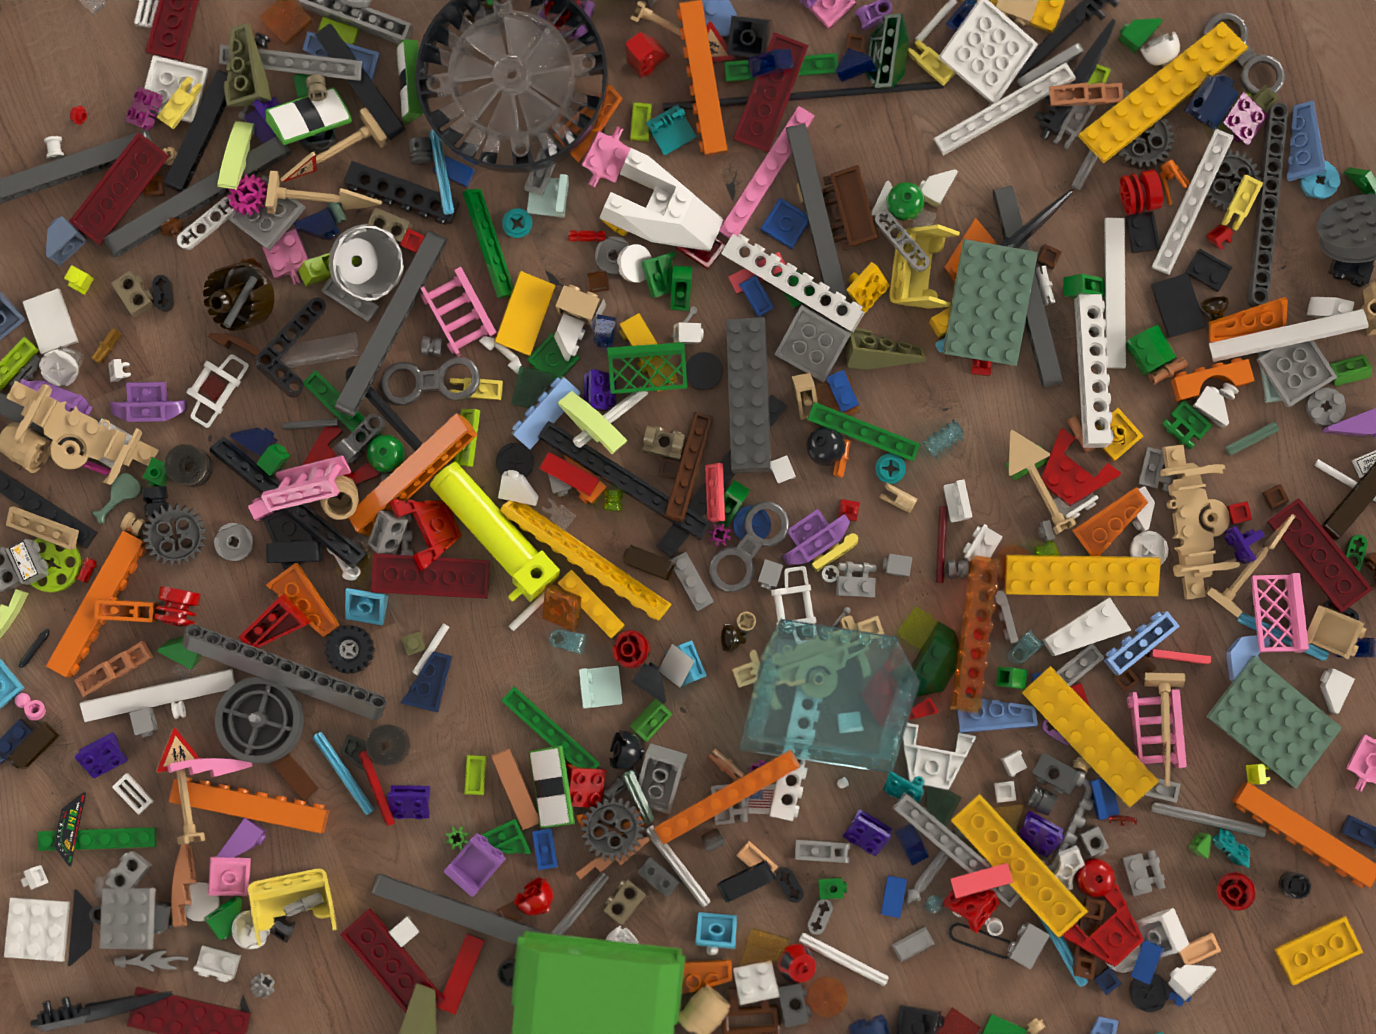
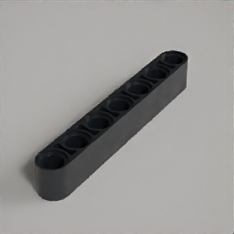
M331 23L315 33V36L330 57L357 60ZM363 67L361 69V80L347 79L390 140H393L406 130Z
M219 69L215 72L166 176V187L180 193L188 188L227 105L224 84L227 81L228 73Z

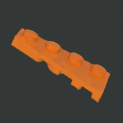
M611 84L607 86L605 102L594 129L587 139L571 153L578 163L586 155L596 132L603 130L623 100ZM586 105L561 127L554 136L566 147L562 140L569 129L577 136L583 131L577 126L580 114L582 113L592 118L595 110L587 108Z
M1282 297L1210 321L1208 340L1210 342H1217L1286 326L1288 299Z
M1136 486L1072 531L1090 556H1100L1148 504V501Z
M294 563L266 584L269 589L278 594V597L285 594L311 621L309 625L322 637H326L333 630L340 627V624L298 563Z
M731 959L685 961L681 994L698 991V989L706 985L712 987L732 981Z

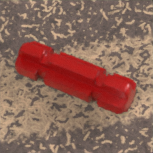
M569 231V241L577 242V240L580 242H595V240L601 242L606 239L605 231Z

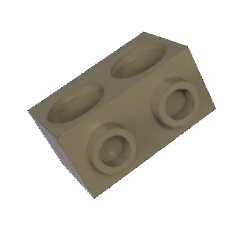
M374 208L368 222L370 226H375L380 221L384 222V226L381 229L387 230L391 234L397 228L402 229L400 235L394 236L399 245L407 229L412 228L410 221L378 208Z
M129 271L111 282L126 308L135 318L155 306L152 302L154 297L148 289L145 290L142 284H144V281L139 274L135 275ZM133 282V287L127 290V283ZM139 297H143L142 304L136 305V300Z
M629 878L626 882L622 880L616 888L618 892L614 898L610 895L603 904L606 906L604 912L620 925L625 923L647 894ZM626 888H633L635 890L633 898L625 896L624 890ZM616 903L623 906V912L620 914H616L612 910V906Z

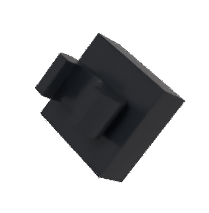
M284 916L281 921L276 920L272 926L271 934L287 943L292 936L295 922H292L290 926H286L284 922L287 917Z

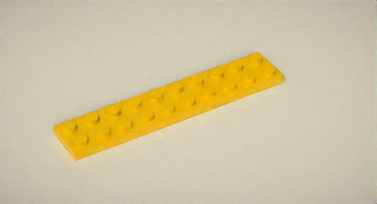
M1222 21L1079 134V138L1105 163L1193 94L1207 74L1217 75L1248 50V46Z
M508 501L500 509V512L504 514L506 519L519 524L522 530L535 535L538 541L551 546L554 552L561 553L567 557L570 563L577 564L583 568L586 574L593 575L599 579L602 585L609 586L615 590L614 592L618 596L625 597L631 601L630 603L634 607L641 608L647 612L646 614L650 618L659 621L672 604L527 504Z

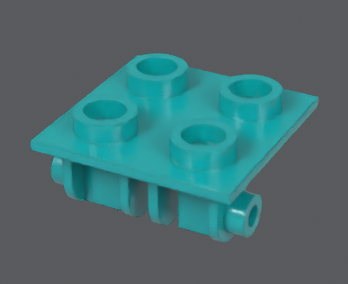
M678 104L646 122L664 156L697 137L684 116V110Z
M890 771L883 790L889 796L896 797L897 799H900L904 793H907L919 804L924 793L922 787L925 781L921 776H916L912 782H909Z
M1220 828L1219 836L1215 834L1211 838L1213 844L1219 850L1222 849V853L1228 850L1226 856L1236 865H1244L1249 868V849L1244 844H1239L1230 831Z

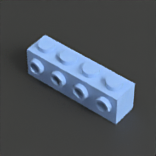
M557 377L550 386L552 388L548 393L543 392L537 399L539 403L535 407L531 406L525 412L526 417L523 421L518 420L512 427L514 431L511 434L528 449H531L538 442V435L548 420L554 423L563 414L564 410L557 403L571 391L578 396L581 392L565 377L560 379Z
M1158 611L1150 618L1152 620L1150 623L1140 625L1135 630L1137 633L1134 636H1127L1120 642L1122 645L1119 648L1115 649L1114 647L1105 654L1107 657L1103 661L1115 675L1122 674L1180 627L1168 611L1162 613Z

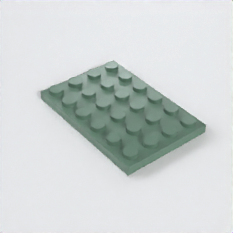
M963 239L943 354L1017 366L1038 252Z
M1256 656L1250 658L1206 716L1294 789L1299 786L1342 729L1340 725Z

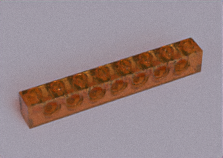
M983 556L971 557L950 710L978 713L982 707V698L980 696L985 686V680L983 679L984 671H986L988 665L986 653L990 649L988 638L989 633L992 632L993 622L991 617L996 607L994 602V595L998 591L996 580L1001 571L999 559ZM983 572L988 575L986 583L981 578ZM981 591L985 594V600L983 602L979 599V593ZM978 610L983 614L980 621L976 618ZM975 630L980 632L978 640L973 636ZM972 649H975L977 651V657L975 659L971 657ZM970 668H972L975 672L973 678H970L968 676V671ZM968 687L972 690V695L969 698L965 694Z

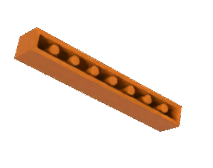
M702 0L679 3L680 9H676L678 21L682 20L683 28H679L681 40L685 39L686 47H683L684 58H688L689 65L686 66L687 76L692 78V84L689 85L690 94L695 96L696 101L692 105L694 115L698 114L699 122H696L697 133H701L702 140L699 141L700 152H704L705 156L727 153Z
M456 413L433 436L424 442L419 449L410 455L405 462L396 468L392 474L383 480L378 487L369 493L358 504L354 514L348 517L355 530L368 537L372 532L379 510L393 511L389 503L395 499L407 501L477 436L469 421Z
M122 531L46 667L68 678H72V676L78 673L80 669L79 664L82 658L85 659L88 655L91 642L97 639L99 628L107 622V620L94 619L95 600L119 599L117 597L120 591L126 588L129 575L133 574L137 569V561L147 551L145 548L147 542H143V540L129 532Z
M789 750L654 827V830L664 845L801 766L792 750Z
M186 776L190 807L316 833L325 832L329 809H325L323 804L313 803V806L305 805L306 801L294 799V802L286 801L287 797L275 795V798L267 797L268 793L256 791V794L249 793V789L240 787L237 790H232L230 785L219 783L218 786H213L211 781L200 780L198 783L192 781V777ZM174 779L169 802L181 804L178 779Z
M1249 782L1242 783L1231 801L1236 804L1235 808L1242 813L1249 812L1253 815V820L1260 824L1266 823L1269 825L1268 829L1277 835L1279 833L1286 836L1285 840L1292 845L1299 844L1303 847V852L1310 856L1316 855L1319 857L1318 861L1327 867L1333 866L1336 868L1335 872L1346 878V876H1349L1353 879L1352 883L1356 886L1371 888L1376 879V864Z

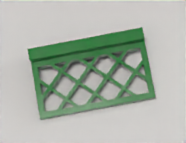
M684 342L607 348L611 394L687 388ZM674 354H681L682 362L676 368L668 360ZM662 355L670 356L667 359H665ZM646 356H651L648 360L643 358ZM653 356H660L664 360L658 369L649 363ZM635 357H640L646 362L639 371L630 364ZM620 358L626 363L620 372L613 368L612 359ZM666 362L675 369L668 378L659 372ZM647 364L656 371L649 380L640 373ZM628 365L637 372L630 381L621 374ZM681 366L683 374L678 370ZM613 370L617 373L615 378L613 375ZM676 371L683 376V385H674L670 381V378ZM659 373L666 381L662 386L656 387L650 381ZM638 374L647 381L642 388H637L631 383ZM618 376L627 382L623 389L614 388V381ZM667 382H669V383L671 384V386H664V385H665ZM649 383L653 387H646V385ZM629 384L633 387V388L626 389Z

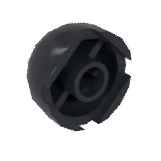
M336 128L301 139L299 143L307 152L320 154L334 146L336 142Z
M828 427L817 428L810 433L807 439L806 449L808 455L815 463L821 466L832 465L831 463L839 461L845 453V441L842 435L835 429Z
M619 730L620 733L616 732L612 740L610 752L614 751L613 758H609L612 768L626 770L633 768L639 759L643 758L644 749L641 748V742L635 734Z

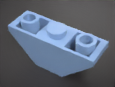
M1257 635L1238 637L1227 650L1226 659L1230 681H1234L1252 656L1258 657ZM1268 636L1264 638V647H1269L1271 644L1269 641L1271 638Z

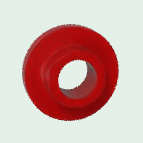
M83 106L73 107L70 111L71 121L77 125L83 124L87 119L86 109Z

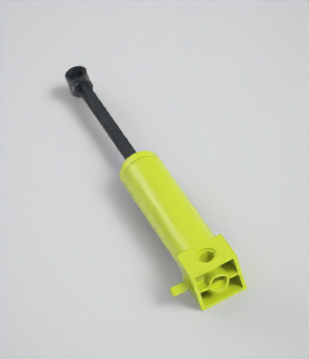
M351 366L346 370V381H348L355 366ZM370 386L365 397L414 451L419 449L423 443ZM457 462L443 467L436 473V476L430 483V487L513 578L512 583L517 588L508 595L511 601H514L523 594L529 602H532L559 578L560 569L542 550L538 552L513 523L504 517L500 509ZM538 574L540 578L535 579L532 575Z

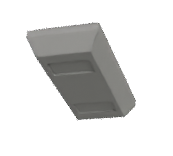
M923 927L891 946L899 961L903 962L935 943L927 928Z

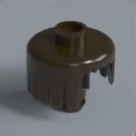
M240 262L215 269L207 277L208 280L205 281L204 287L209 288L203 290V296L209 297L204 299V305L211 307L208 309L209 315H217L213 318V321L216 324H220L221 328L228 329L229 331H240L263 323L271 315L275 302L274 289L266 273L258 266L247 262ZM250 276L255 277L257 282L231 327L224 326L222 323H224Z

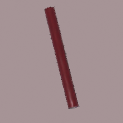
M947 506L939 507L936 583H944Z

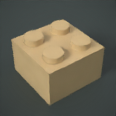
M564 285L557 301L556 309L560 315L567 314L591 326L601 302L597 298L598 295L587 291L586 294L574 285H569V287Z

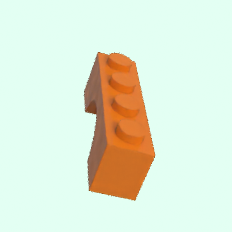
M1242 358L1230 360V364L1224 365L1223 362L1214 364L1211 369L1205 370V367L1194 369V373L1187 374V372L1175 374V378L1171 380V385L1176 403L1199 396L1203 382L1210 378L1221 379L1234 387L1251 384L1255 380L1249 359L1242 360Z

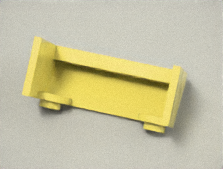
M939 224L905 229L928 256L930 263L925 271L918 272L911 267L895 248L889 293L890 301L898 305L928 309L950 307V302L938 299L937 292L928 289L932 254L939 253L943 249L945 237L959 236L960 232ZM901 232L898 233L897 239L901 237ZM909 243L903 245V250L906 253H911L914 250L913 246ZM916 251L910 258L913 259L915 257L917 259V266H924L925 260H919L917 258L918 251Z
M312 869L255 881L248 886L258 946L262 945L260 931L270 929L274 925V917L286 915L284 912L285 906L300 900L301 897L306 898L318 891L321 893L324 903L308 910H313V914L317 918L330 917L333 930L337 929L325 870Z

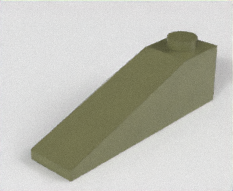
M246 23L231 28L229 44L230 61L227 64L228 77L224 84L227 106H254L252 103L257 99L261 103L271 101L269 83L250 24Z
M856 328L845 345L846 364L848 368L868 370L925 362L927 359L923 347L902 340L897 343L888 339L889 336L886 335L878 337L872 335V331Z
M416 984L399 1034H436V995L434 989Z

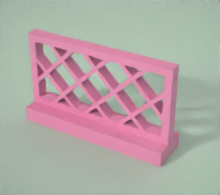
M1300 573L1251 576L1259 653H1302L1308 650ZM1257 580H1263L1268 585L1264 592L1258 588ZM1277 580H1285V589L1283 591L1274 585ZM1270 588L1279 594L1275 601L1266 595ZM1281 597L1287 602L1288 607L1285 610L1276 604ZM1262 598L1271 604L1266 611L1259 604ZM1272 607L1281 613L1277 620L1268 614ZM1283 616L1290 623L1287 630L1278 623ZM1264 617L1273 623L1268 630L1262 626L1261 620ZM1275 626L1283 632L1279 639L1270 633ZM1285 635L1292 640V647H1286L1280 642ZM1266 636L1275 642L1272 647H1264V638Z

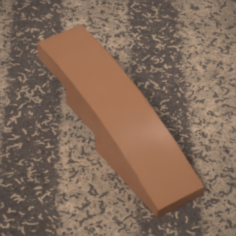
M1079 83L1049 86L1051 106L1115 104L1123 100L1122 83Z
M141 641L110 660L102 662L74 681L82 696L86 697L153 658V655L146 642Z
M510 748L492 755L498 774L522 829L525 830L539 824V815Z
M646 836L644 839H638L637 841L641 846H634L635 851L637 852L650 841V838ZM629 851V858L635 853ZM623 854L622 861L618 857H615L614 861L616 860L621 866L629 858ZM601 855L577 871L576 875L582 879L594 867L602 872L612 861L609 856L604 861Z
M188 844L181 845L175 864L171 904L173 927L187 926L185 906L192 905L189 885L197 884L192 845Z

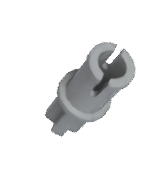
M318 891L306 898L301 897L300 900L285 906L284 912L286 916L291 917L302 911L307 912L309 908L324 903L322 895Z

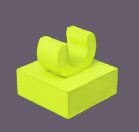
M1264 764L1246 765L1247 781L1250 784H1266L1270 777H1266L1265 770H1268L1269 767L1264 766Z

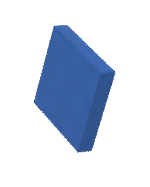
M779 198L760 231L792 250L808 225L806 213Z

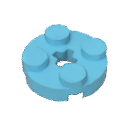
M1325 161L1326 172L1301 178V189L1308 197L1318 200L1327 199L1336 192L1341 181L1338 171L1328 161ZM1317 176L1322 177L1324 179V185H1322L1321 183H1316V180L1318 179Z

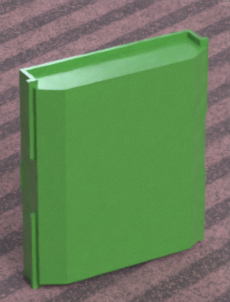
M524 931L523 937H518L511 1002V1005L515 1007L512 1034H675L674 1025L678 1023L685 955H681L682 949Z

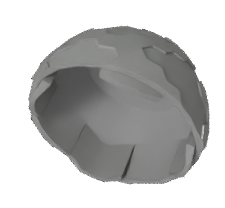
M368 224L357 225L340 234L332 245L329 257L331 277L341 291L355 299L365 301L378 300L389 293L399 283L404 269L402 252L394 235L387 230ZM354 256H358L359 258V264L357 266H353L352 264V258Z

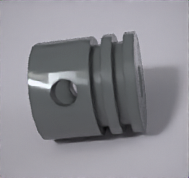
M415 137L408 140L411 164L427 165L433 162L432 145L429 137Z
M1036 784L1027 798L1026 805H1030L1031 808L1035 807V810L1048 816L1056 803L1058 795L1046 789L1043 790L1042 787Z

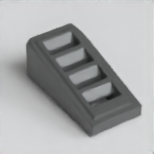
M718 828L701 836L707 852L725 843Z

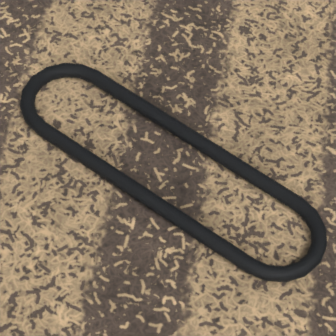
M955 923L949 929L950 938L957 943L1002 959L1010 958L1009 956H1002L953 937L952 930L955 926L970 929L968 925ZM982 930L978 931L979 933L985 934L987 936L999 939L1009 944L1011 943V941L1004 939L1002 937L993 936L988 932Z

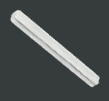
M648 392L631 393L604 414L603 417L610 423H613L646 397ZM584 430L573 439V442L577 447L581 448L592 437Z
M654 826L648 827L645 833L702 907L710 903L709 897L667 843L662 844L654 830Z
M805 933L801 934L799 938L801 944L882 986L886 985L888 981L887 975Z

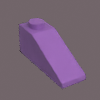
M1376 408L1322 429V431L1328 434L1360 437L1372 435L1375 438Z
M244 818L217 857L235 858L257 845L260 846L266 839L265 833L267 830L254 820Z

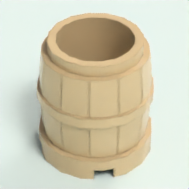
M12 422L0 434V452L11 461L22 465L28 472L35 473L40 469L38 465L41 462L46 463L49 459L52 440L42 437L33 428H29L24 444L14 439L20 423Z
M341 475L337 476L334 482L339 492L344 493L342 497L333 496L320 500L325 513L337 520L346 519L353 515L359 502L355 482L351 478Z
M706 985L692 996L685 1008L679 1012L678 1021L690 1033L711 1034L718 1025L720 1026L722 1020L730 1011V1004L716 990Z

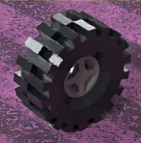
M340 626L339 629L333 630L332 634L327 637L328 641L324 645L326 647L324 654L327 656V662L331 664L333 669L341 673L355 674L359 671L361 672L374 659V640L371 639V635L363 628L357 626Z

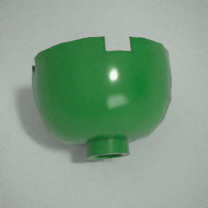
M901 182L890 189L886 198L887 209L894 218L900 221L913 220L920 215L924 207L925 198L922 190L916 184Z
M380 435L374 438L367 448L369 464L381 473H392L406 458L403 444L391 435Z

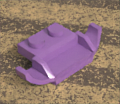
M22 379L20 382L36 391L39 390L42 384L49 385L52 388L50 397L60 403L66 401L65 409L68 412L73 411L76 406L79 412L89 416L93 409L81 395L52 385L47 381H26Z
M166 381L127 382V401H110L111 413L127 422L166 421L187 410L186 400H167Z
M819 509L815 510L789 528L788 534L797 546L781 557L787 565L811 561L841 540L850 523L849 519L843 514L828 524Z

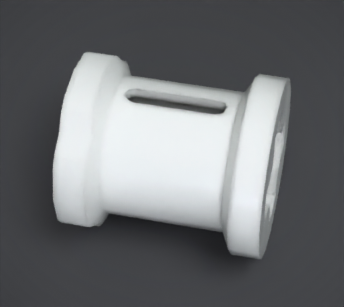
M51 136L44 139L48 149L47 159L55 160L64 157V153L61 151V137Z

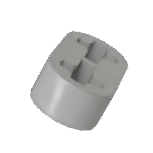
M819 899L815 903L807 924L812 934L818 935L825 930L833 910V905L828 899ZM827 902L829 910H825L822 916L819 915L821 911L819 904ZM818 917H820L821 919L819 924L822 927L821 929L817 928L816 931H814L811 923H815Z

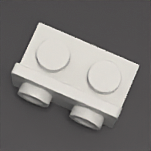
M958 480L955 483L944 485L943 489L950 521L953 523L972 518L965 480Z
M1091 493L1071 507L1058 497L1053 501L1066 520L1078 517L1080 515L1078 511L1083 508L1088 510L1095 506V500L1098 499V496H1094Z
M985 524L981 527L977 526L972 535L975 537L971 544L968 542L963 550V553H965L963 559H967L968 562L981 570L985 568L1003 537L987 528Z
M202 945L197 965L194 966L193 970L198 971L200 976L209 977V975L217 976L219 981L228 982V980L235 978L241 955Z

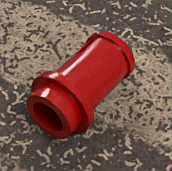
M86 557L82 561L83 566L76 578L88 583L94 568H97V561Z

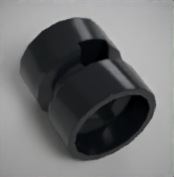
M151 487L142 490V498L146 502L144 506L145 517H155L154 510L161 512L160 506H163L165 510L168 509L169 503L166 502L168 498L167 487Z
M1286 872L1280 877L1278 882L1280 891L1291 898L1303 899L1311 891L1310 880L1300 873Z
M516 958L506 959L498 968V980L504 986H513Z

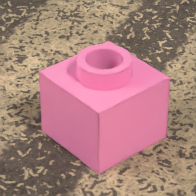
M262 497L252 500V504L248 505L256 521H260L264 517L275 513V511L269 512Z

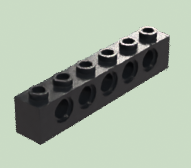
M351 161L343 181L347 189L352 192H364L367 197L383 199L382 202L391 206L397 204L404 211H416L419 216L427 219L428 217L435 218L436 222L446 225V223L452 225L460 205L458 199L452 197L454 213L445 215L439 192ZM370 178L369 184H361L363 179ZM381 185H388L386 191H379ZM399 191L406 192L403 198H397ZM422 197L423 202L421 204H414L416 198ZM434 204L441 205L438 211L432 210Z

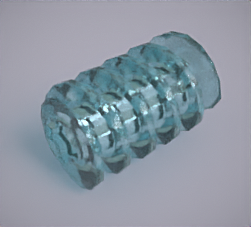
M954 419L952 424H946V429L941 427L939 429L940 433L935 431L933 437L928 436L927 442L922 440V444L931 456L938 459L939 451L944 455L945 447L951 450V443L957 446V439L962 442L964 441V432Z

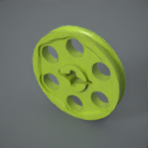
M41 538L35 539L34 541L37 544L41 542L46 544V550L40 553L41 558L48 561L54 559L53 562L61 567V569L50 567L48 562H46L49 573L46 576L47 584L40 586L38 581L30 585L44 592H59L70 587L76 581V577L81 570V556L77 547L72 550L65 548L63 551L58 552L56 544ZM69 557H73L76 561L75 565L71 568L66 565V560ZM61 574H64L67 578L63 585L57 582V578Z

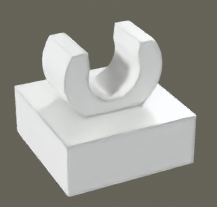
M113 359L108 363L110 382H118L122 378H127L131 375V373L123 372V367L130 366L129 363H122L121 359Z
M41 865L24 871L26 878L21 879L23 887L29 885L31 890L49 883Z

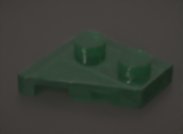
M520 366L511 404L530 408L551 381L555 379L556 374Z
M927 787L926 810L946 827L962 797L949 790Z

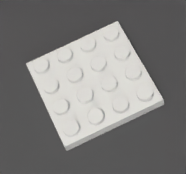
M978 0L938 58L993 105L1002 97L1038 44L989 0Z

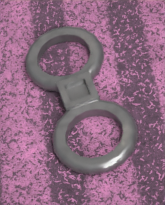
M1229 12L1219 13L1211 17L1205 25L1204 35L1210 32L1216 23L1229 21L1238 27L1240 39L1248 46V50L1235 60V63L1241 68L1240 83L1244 90L1251 96H1254L1260 90L1250 83L1248 71L1251 66L1257 63H1265L1270 65L1276 72V83L1270 89L1275 94L1278 93L1284 84V69L1281 63L1274 57L1265 54L1257 55L1247 44L1249 35L1248 27L1244 20L1238 15Z
M466 357L450 358L441 364L438 370L420 371L416 365L410 362H398L386 369L381 378L380 386L386 400L399 406L412 404L420 397L422 392L437 390L449 400L461 401L468 399L476 392L479 387L480 374L475 363ZM464 365L471 371V384L463 392L454 393L449 391L444 383L446 372L453 366ZM400 370H409L416 378L414 391L409 396L403 398L393 396L389 390V381L392 375Z
M762 501L753 505L744 518L746 535L737 547L721 549L713 556L709 565V574L717 588L733 593L744 590L754 577L752 559L762 546L771 547L777 545L786 537L789 531V518L787 512L780 505L770 501ZM763 509L775 511L782 521L779 534L771 539L758 537L752 529L754 515ZM727 555L741 557L747 567L745 578L735 585H728L722 582L717 574L719 561Z

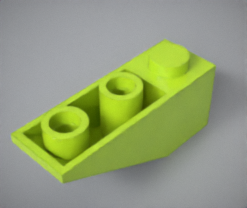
M330 253L303 261L298 272L305 287L331 277L329 270ZM358 256L352 258L353 266L359 264Z

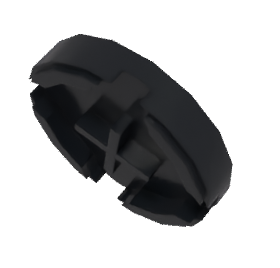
M707 352L691 356L686 363L687 381L695 389H712L722 378L723 369L721 362L716 356Z
M510 443L503 446L498 452L496 467L501 475H503L504 471L514 470L527 478L533 470L534 457L525 445Z
M1154 973L1150 984L1134 978L1129 987V996L1137 1008L1145 1012H1156L1162 1009L1168 1001L1169 987L1160 975Z

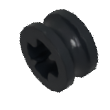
M256 32V38H254L256 45L267 49V43H270L271 39Z

